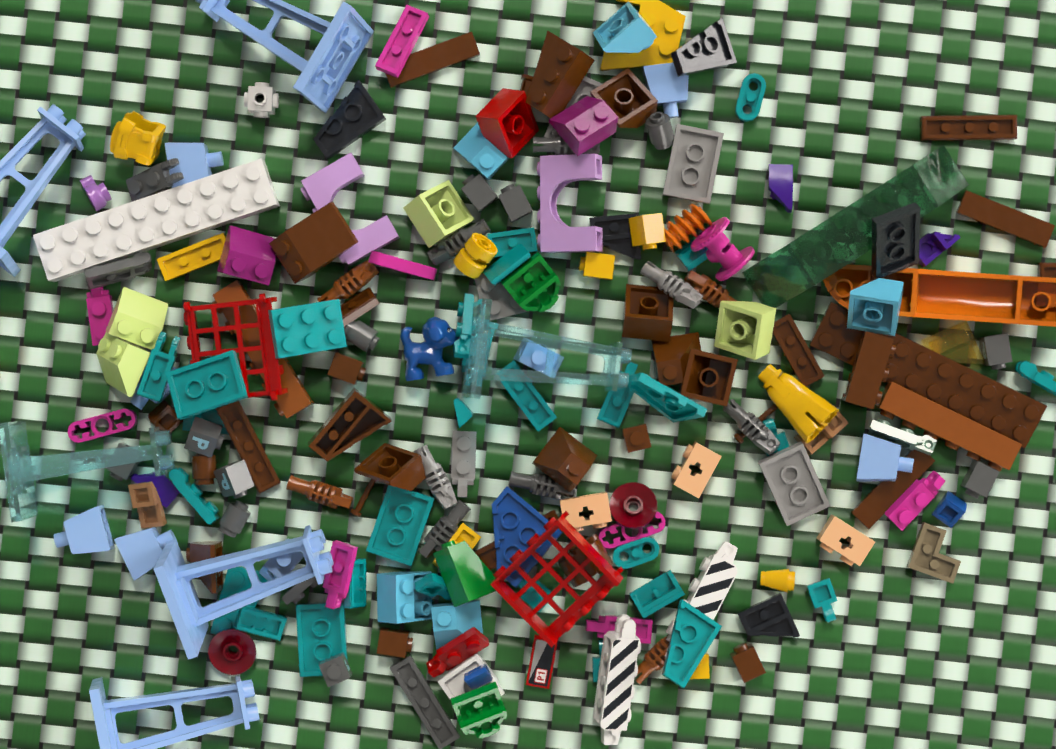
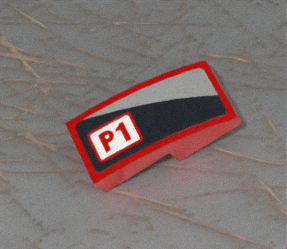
M534 635L526 685L549 689L558 640L551 648L540 635Z

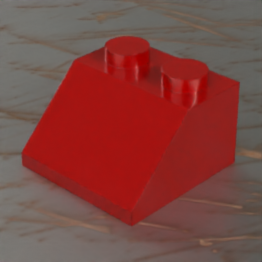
M502 88L475 117L482 135L508 158H513L539 129L531 106L526 103L527 95L525 91Z

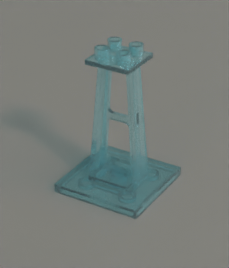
M482 298L474 302L470 354L465 364L462 398L480 399L482 380L605 386V391L609 392L617 391V388H627L629 373L619 372L620 363H630L632 349L622 348L623 342H614L607 346L490 322L492 299ZM497 336L544 345L547 348L545 369L533 371L490 368L488 366V354L491 337ZM561 348L602 356L604 358L603 372L599 375L556 372L553 369L555 350Z
M25 421L0 423V444L11 522L23 521L38 515L34 480L152 459L155 476L166 474L165 470L175 468L173 454L163 455L162 451L163 445L171 444L170 430L160 431L159 426L149 428L151 440L149 445L30 456Z

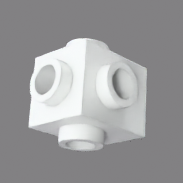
M256 82L255 86H248V92L244 93V107H248L247 110L254 114V117L268 118V114L275 115V108L279 107V93H276L273 87H269V83ZM257 95H264V100L261 103L257 102Z

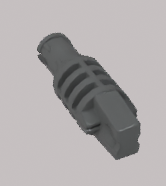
M559 134L555 135V138L533 137V144H543V146L534 145L533 152H555V155L575 154ZM600 143L582 154H599Z
M481 219L467 229L460 228L459 232L452 233L451 237L449 235L446 240H441L435 247L429 250L427 254L433 264L436 266L454 258V255L458 254L462 248H465V243L473 233L485 235L491 232L485 220Z
M734 399L730 400V404L728 403L727 407L724 406L723 411L737 422L738 429L754 445L768 455H771L780 446L778 439L753 413H747Z
M513 471L510 474L508 484L510 487L527 489L531 494L561 500V496L574 497L575 488L568 492L549 476L537 473L529 476Z
M458 500V503L449 514L442 516L423 539L426 543L419 553L429 559L435 551L442 550L441 545L447 543L458 531V524L471 508L461 500Z

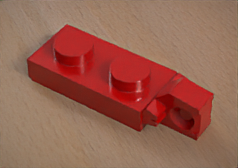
M472 627L436 650L437 654L426 663L428 674L434 678L443 674L445 670L448 671L489 646V639L475 627Z

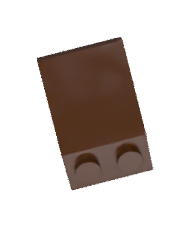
M332 201L283 232L269 244L294 284L314 275L357 244L358 240Z

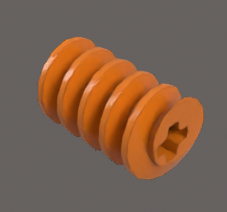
M691 204L689 205L691 213L684 209L681 211L683 218L676 215L674 217L675 224L671 221L666 223L668 230L664 228L665 244L674 254V245L682 249L681 240L690 243L689 234L696 238L698 237L697 228L705 231L704 223L712 225L711 220L701 207Z

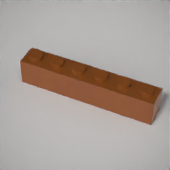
M238 280L212 295L215 299L212 302L213 304L251 300L242 283ZM254 304L239 306L241 324L258 322ZM233 307L217 308V312L219 314L223 313L226 317V326L235 325ZM258 327L242 329L244 347L260 345ZM229 330L232 335L236 334V330ZM261 350L244 352L252 360L249 363L252 369L263 368ZM285 357L278 360L279 365L284 367V374L280 375L282 388L288 389V393L277 395L278 400H276L277 403L274 406L281 417L285 415L286 418H290L314 404ZM261 373L260 375L264 380L262 386L266 390L264 373Z
M887 382L879 406L876 405V408L881 410V415L891 420L895 416L903 420L901 424L907 428L915 430L918 427L924 430L923 435H928L934 439L939 437L946 441L945 446L958 451L961 448L968 451L966 456L976 461H980V458L989 462L987 466L1001 472L1002 468L1010 470L1022 446L1021 443L894 382Z

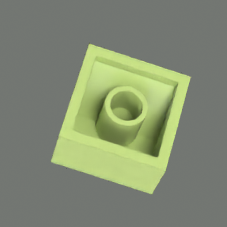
M449 180L418 195L403 207L428 248L436 245L443 239L445 240L449 235L451 236L452 233L457 232L460 228L462 229L475 220Z
M123 287L106 332L152 350L155 347L160 332L163 330L168 303Z
M721 301L714 347L753 360L769 354L776 308L758 302Z
M106 332L99 342L96 353L105 381L125 395L132 397L147 365L150 352L132 342Z

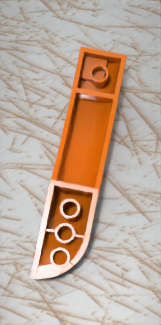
M821 263L822 278L828 292L840 305L849 309L850 291L876 280L872 275V266ZM906 268L882 277L883 279L904 282L899 316L1056 327V278Z

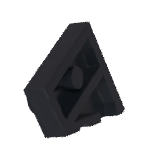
M637 213L589 218L590 226L602 228L603 247L633 259L641 260L640 246H632L629 218L636 217Z
M781 593L737 612L748 636H800Z

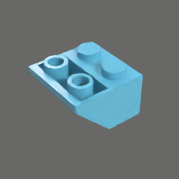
M409 571L377 574L378 622L399 624L432 619V597L419 593L415 589V582L432 572Z

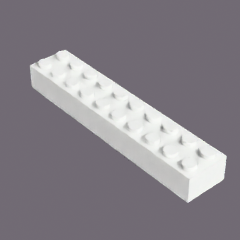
M258 159L34 234L33 238L48 281L57 282L83 273L84 270L90 269L92 266L113 263L117 259L131 257L137 252H146L280 207L266 163L263 159Z

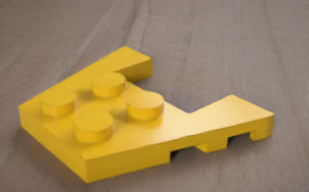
M616 0L623 3L629 1L632 5L639 6V14L652 28L657 38L654 39L653 44L649 48L643 49L639 53H606L604 51L600 71L673 63L671 53L679 48L686 16L660 0Z

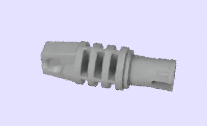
M650 261L645 263L640 273L656 283L659 290H664V293L669 294L671 298L675 297L677 302L693 309L700 304L703 295L690 286L688 282L684 283V280L682 278L679 279V276H673L671 271L665 272Z
M427 444L413 451L421 455L426 476L425 481L441 507L447 509L456 504L457 500L452 485L441 464L439 465V463L435 462Z

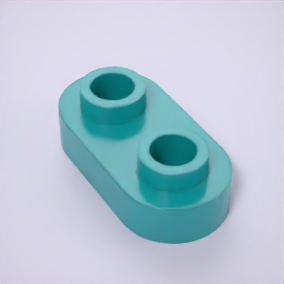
M759 74L747 75L740 87L735 113L740 120L745 122L754 120L760 112L766 82ZM755 83L757 85V90H750L749 84ZM749 106L751 113L745 114L743 107Z
M647 536L617 546L613 551V561L616 566H621L623 569L643 564L658 556L659 545L654 538ZM645 544L651 545V551L648 553L642 550ZM622 552H627L629 554V558L627 560L620 559V554Z

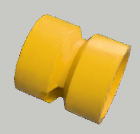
M473 233L465 243V248L459 251L453 261L463 274L475 279L481 275L486 268V264L490 263L498 250L495 244L486 236Z

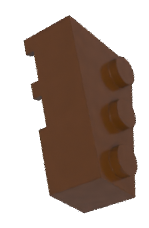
M547 31L526 103L550 118L564 111L595 60L580 49Z
M863 331L854 359V366L848 377L849 383L846 393H843L841 400L874 409L875 405L879 406L883 393L879 391L881 382H886L889 374V368H886L888 358L893 359L896 345L893 344L894 339Z
M353 388L310 439L308 445L322 458L329 461L382 426L392 422V419L357 389Z

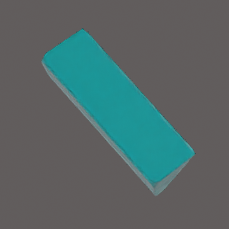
M518 244L484 270L483 273L491 284L495 286L531 258V254L522 244Z
M456 398L453 401L460 428L474 413L460 398Z

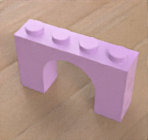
M349 153L301 180L304 187L300 189L306 200L311 199L314 203L315 208L312 209L314 213L332 202L342 188L365 175L353 154ZM384 216L363 229L352 230L358 243L341 254L339 258L342 263L347 262L351 266L369 256L371 251H377L399 239L400 237L388 216Z
M598 154L540 156V162L537 164V174L540 176V186L537 188V197L540 200V210L537 213L540 234H538L537 243L540 252H603V231L601 227H570L561 220L557 212V199L559 193L566 185L575 181L602 180V156Z

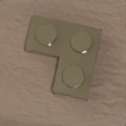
M922 522L906 567L953 584L961 561L939 553L947 530Z

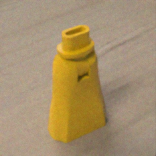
M771 364L758 376L764 383L763 388L767 389L770 399L785 415L805 443L812 441L839 411V409L803 385L796 378L784 373L781 369L777 370Z

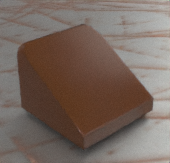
M163 400L148 414L150 422L166 437L183 422V419H177L176 411L166 400Z

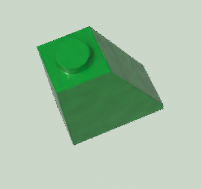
M454 540L441 545L442 550L433 553L454 607L496 591L490 585L495 579L493 573L465 541L455 544Z

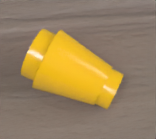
M789 569L761 571L760 586L787 593L788 590L794 591L795 572L789 571Z

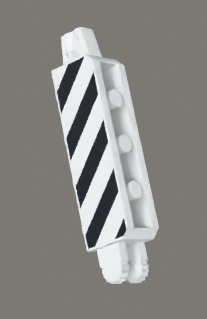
M726 541L721 544L714 555L703 559L699 567L701 573L698 579L694 578L688 588L690 594L687 600L683 599L712 620H714L738 573L736 566L733 564L738 548ZM674 620L670 623L666 631V633L669 634L666 640L669 642L675 622Z
M624 613L617 617L614 631H608L603 639L593 718L601 726V742L604 745H617L621 731H627L628 722L631 720V700L635 695L633 684L634 677L638 673L637 656L641 652V642L635 635V621Z

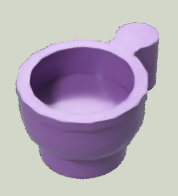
M91 175L79 180L95 211L104 208L107 204L106 202L112 200L104 183L97 185Z

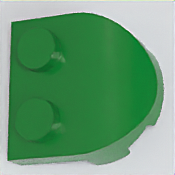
M539 252L500 281L518 305L526 311L544 312L550 309L559 298L560 280Z
M496 682L450 699L461 730L466 735L469 733L476 735L477 738L489 737L500 730V724L503 720L507 719V711Z

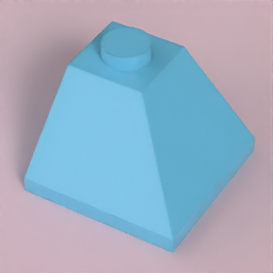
M629 1L593 32L606 53H639L643 49L649 48L653 44L654 39L657 38L652 28Z
M478 122L454 147L487 181L509 160L505 154L482 135Z
M878 278L851 290L847 328L895 336L904 282Z
M473 600L454 607L452 602L432 604L431 612L436 650L472 627H475L483 634L480 600Z

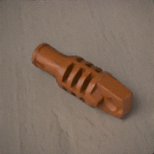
M369 259L357 265L336 280L333 284L334 287L321 297H318L317 300L322 302L334 299L341 300L342 298L348 299L379 273L377 267L369 263Z
M691 270L684 279V283L688 282L690 286L703 295V300H706L715 308L720 307L721 301H737L729 296L727 289L723 288L720 284L718 285L704 274L699 275Z
M293 475L290 476L286 487L287 490L306 495V498L310 501L337 509V506L350 508L353 500L352 496L342 493V488L318 480L309 482Z
M668 635L663 639L661 638L645 654V660L638 666L637 675L642 673L636 679L638 684L641 685L654 670L658 671L664 667V655L669 646V641L666 640Z

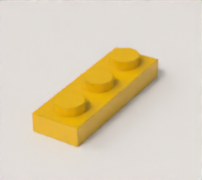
M225 233L218 234L158 258L157 262L166 282L220 261L226 240Z

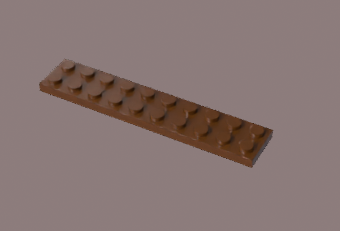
M830 301L809 344L854 366V359L863 331L847 328L848 309ZM874 333L894 339L893 344L896 345L893 359L888 358L886 368H889L886 382H894L1021 443V447L1026 448L1047 405L898 333L895 336Z

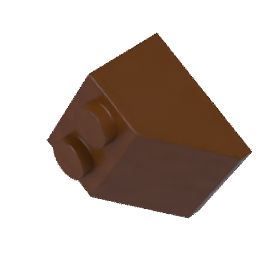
M626 284L622 337L670 342L673 323V298L669 294H665L664 290H659L658 287Z
M690 349L680 394L687 398L727 407L738 359Z

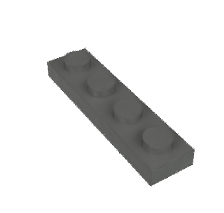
M409 655L391 666L390 670L437 747L442 749L460 738V734L413 657Z

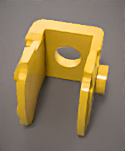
M135 111L126 113L123 120L118 121L113 129L110 151L114 154V158L125 160L133 158L136 159V162L149 166L159 157L166 125L150 122L144 119L143 115Z

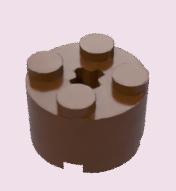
M595 533L586 538L593 548L612 565L613 561L597 534ZM576 545L569 550V554L579 564L588 558ZM564 556L557 561L566 577L576 569ZM592 561L584 567L591 576L602 573ZM580 572L570 581L573 587L588 582Z

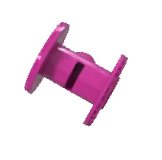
M722 217L713 222L691 244L693 252L707 247L706 256L708 260L712 263L720 262L722 267L715 276L719 281H724L736 274L750 261L755 253L752 246L738 251L732 243H729L730 240L723 233L730 222L727 217Z

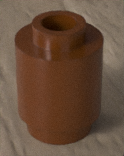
M196 453V456H192V479H195V485L214 484V478H216L214 470H216V455H212L211 458Z

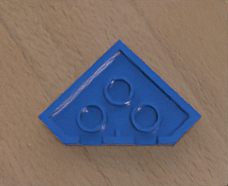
M508 486L492 503L497 570L502 565L507 568L512 563L509 559L519 549L523 552L529 546L526 542L535 533L540 536L545 531L543 526L548 522L543 515ZM557 529L552 536L557 540L563 532ZM547 539L536 549V552L543 557L552 546V543ZM530 555L519 566L529 574L538 561ZM514 570L506 580L517 588L524 578Z

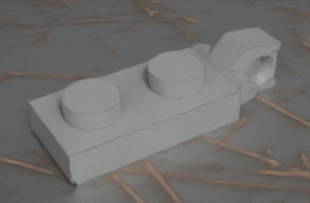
M453 431L451 479L452 484L458 485L457 497H467L468 485H474L477 431Z

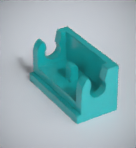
M671 570L629 593L643 619L685 595Z

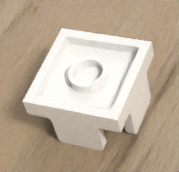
M478 653L450 669L445 676L437 681L449 699L472 691L464 680L465 673L482 664H486L493 677V680L487 684L496 682L500 695L505 694L498 683L497 677Z

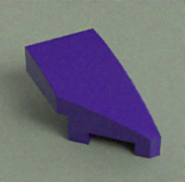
M769 164L768 190L771 192L770 197L781 203L788 213L792 212L793 165Z
M941 232L924 235L920 239L919 244L920 266L922 268L927 266L961 237L957 234L947 235L941 234Z
M158 471L142 475L132 474L130 477L135 483L152 481L165 508L180 493L172 483V480L164 474H159Z

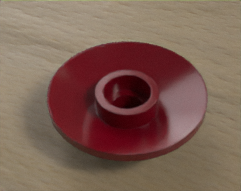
M637 482L625 483L613 492L609 503L610 512L614 520L620 525L627 528H640L650 523L657 512V499L653 491L646 485ZM631 505H635L638 507V509L636 511H631L629 507Z
M225 629L212 638L208 648L209 659L212 665L222 673L229 675L241 674L253 665L256 658V645L253 639L244 631ZM236 646L238 651L233 652L229 647Z

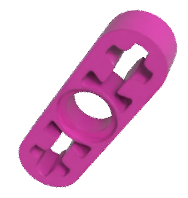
M371 251L368 261L375 265L433 281L437 273L436 268L376 251Z
M120 409L73 422L68 428V436L77 443L130 430L136 426L138 418L133 410ZM123 413H125L126 416H131L132 420L128 421V426H126L125 423L114 424L111 416L114 415V420L123 418ZM100 419H106L109 423V429L104 433L98 431L96 427ZM91 421L92 432L83 433L81 439L79 435L74 434V431L77 430V425L80 428L90 427L88 422Z
M657 511L655 517L661 519V522L658 523V528L654 529L650 525L645 527L648 532L643 533V527H640L635 536H628L625 533V527L615 523L602 528L598 537L605 548H614L662 531L665 527V518ZM621 526V533L625 540L620 541V536L613 538V543L611 544L608 541H603L602 538L606 536V531L615 534L618 533L616 527Z

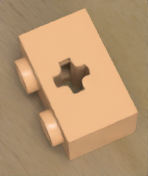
M694 442L693 445L688 444L682 455L685 460L681 467L679 465L676 466L671 478L674 479L673 485L699 498L722 456ZM698 462V468L701 469L700 472L690 475V464L695 465Z
M607 492L560 500L562 514L565 511L569 513L565 519L577 531H583V526L593 525L594 529L607 527V522L612 521ZM585 506H587L588 510H593V513L589 514L588 519H585L583 515H579V512H582Z
M832 514L816 538L821 541L820 547L831 554L833 550L841 554L839 559L851 567L854 563L860 566L875 541ZM841 538H847V541L849 542L848 547L844 545L842 546V543L839 542V540Z

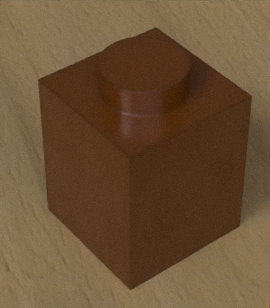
M336 352L327 375L356 385L357 381L362 382L367 368L363 367L365 362Z
M645 423L621 429L628 453L651 447Z
M381 627L376 654L405 658L407 652L412 651L413 638L409 637L410 631Z
M742 643L733 648L734 652L730 653L744 683L766 673L752 644Z

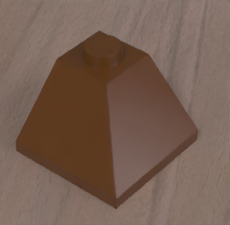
M629 68L590 91L592 97L604 100L618 116L617 126L619 128H638L646 123L651 114L657 112L658 100Z
M699 332L670 336V342L651 340L657 381L663 385L683 383L690 349L701 351Z
M559 427L532 464L568 492H571L590 469L598 455L563 428Z
M387 443L380 446L354 468L357 474L412 491L426 478L420 454Z
M222 541L190 543V548L186 549V559L190 563L223 556ZM223 571L198 577L211 594H217L223 588Z

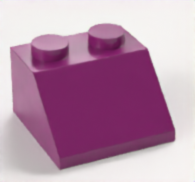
M586 96L549 119V123L573 152L579 156L616 133L618 116L604 100Z
M229 225L217 272L269 285L275 265V252L269 243L275 238Z

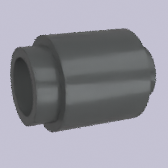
M662 112L651 114L646 120L651 144L660 150L669 148L673 144L674 139L669 116Z
M355 320L352 321L344 330L345 337L347 338L346 341L365 352L369 349L374 350L380 340L377 337L378 331L359 320L357 322Z
M237 500L235 503L229 502L219 522L220 527L218 530L230 537L236 538L237 534L241 533L251 514L247 510L249 506Z

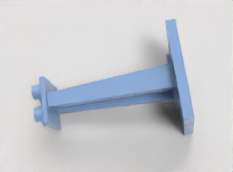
M195 0L200 4L199 8L211 19L218 22L222 18L300 71L301 74L293 88L324 113H327L374 32L357 11L344 1L330 23L282 0H252L274 12L267 27L264 30H259L226 8L230 0ZM283 17L290 18L323 34L309 61L272 38L275 28Z
M54 104L47 111L39 107L37 111L41 120L0 160V182L4 177L11 176L25 187L23 195L0 224V267L14 277L20 272V268L3 247L74 147L79 151L84 149L81 140L86 133L82 130L83 127L74 119H71L65 126L64 123L67 119L63 116L64 112ZM44 135H53L60 141V144L35 179L28 180L15 170V166Z
M310 525L305 526L303 536L190 564L185 563L177 539L167 541L154 567V572L188 660L198 657L209 627L208 621L313 577H316L318 585L322 584L325 574L333 572L332 566L334 565L330 551L322 554L319 552L324 550V543H326L322 529L312 532ZM295 551L303 553L306 561L305 567L265 583L259 581L253 565L255 562ZM239 566L246 568L252 584L251 588L207 606H201L192 582L193 578Z
M239 675L235 676L236 683L111 700H106L102 677L93 679L89 694L100 749H157L244 723L245 730L250 729L249 722L260 720L256 703L245 704V698L255 696L252 679L241 681ZM229 696L232 699L234 710L231 714L187 726L184 724L181 710L183 703ZM171 705L174 708L177 723L174 730L128 743H121L119 741L115 720L117 713Z

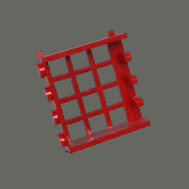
M265 293L259 294V299L196 306H190V302H184V322L189 330L187 347L191 350L192 355L190 364L202 361V356L219 355L234 350L236 353H239L240 367L248 398L271 396L273 401L278 400L277 395L288 393V389L282 388L280 375L284 374V367L279 365V360L275 358L268 310H272V302H277V297L266 298ZM256 304L258 322L241 324L239 306ZM233 307L235 325L219 326L217 308ZM211 309L213 327L198 329L196 311ZM258 327L260 345L244 347L242 329ZM236 330L238 348L221 349L219 331ZM214 332L216 350L201 352L199 334ZM261 350L263 368L247 370L244 352ZM264 373L266 390L249 392L247 375Z
M567 511L557 520L552 517L543 526L545 531L540 536L535 533L526 542L529 547L523 552L519 549L509 559L512 563L507 568L502 565L493 574L495 579L490 584L551 648L565 632H568L614 586L617 587L621 583L623 576L620 573L624 571L621 566L615 570L565 519L569 515ZM558 528L571 540L564 548L552 536ZM547 539L559 551L549 563L536 552V549ZM574 545L588 557L581 564L568 553ZM530 555L543 566L533 578L519 566ZM562 556L576 568L565 579L552 568ZM591 561L604 573L597 581L584 569ZM514 570L528 582L517 593L504 581ZM547 571L560 583L550 594H547L536 583ZM579 572L592 584L581 596L568 584ZM531 586L544 598L533 610L520 598ZM563 587L576 600L565 611L552 599ZM546 603L560 615L549 626L536 614Z

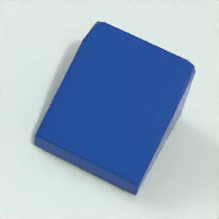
M948 491L932 512V515L952 528L966 512L967 504Z
M482 664L465 673L464 680L474 690L492 681L493 677L487 665Z

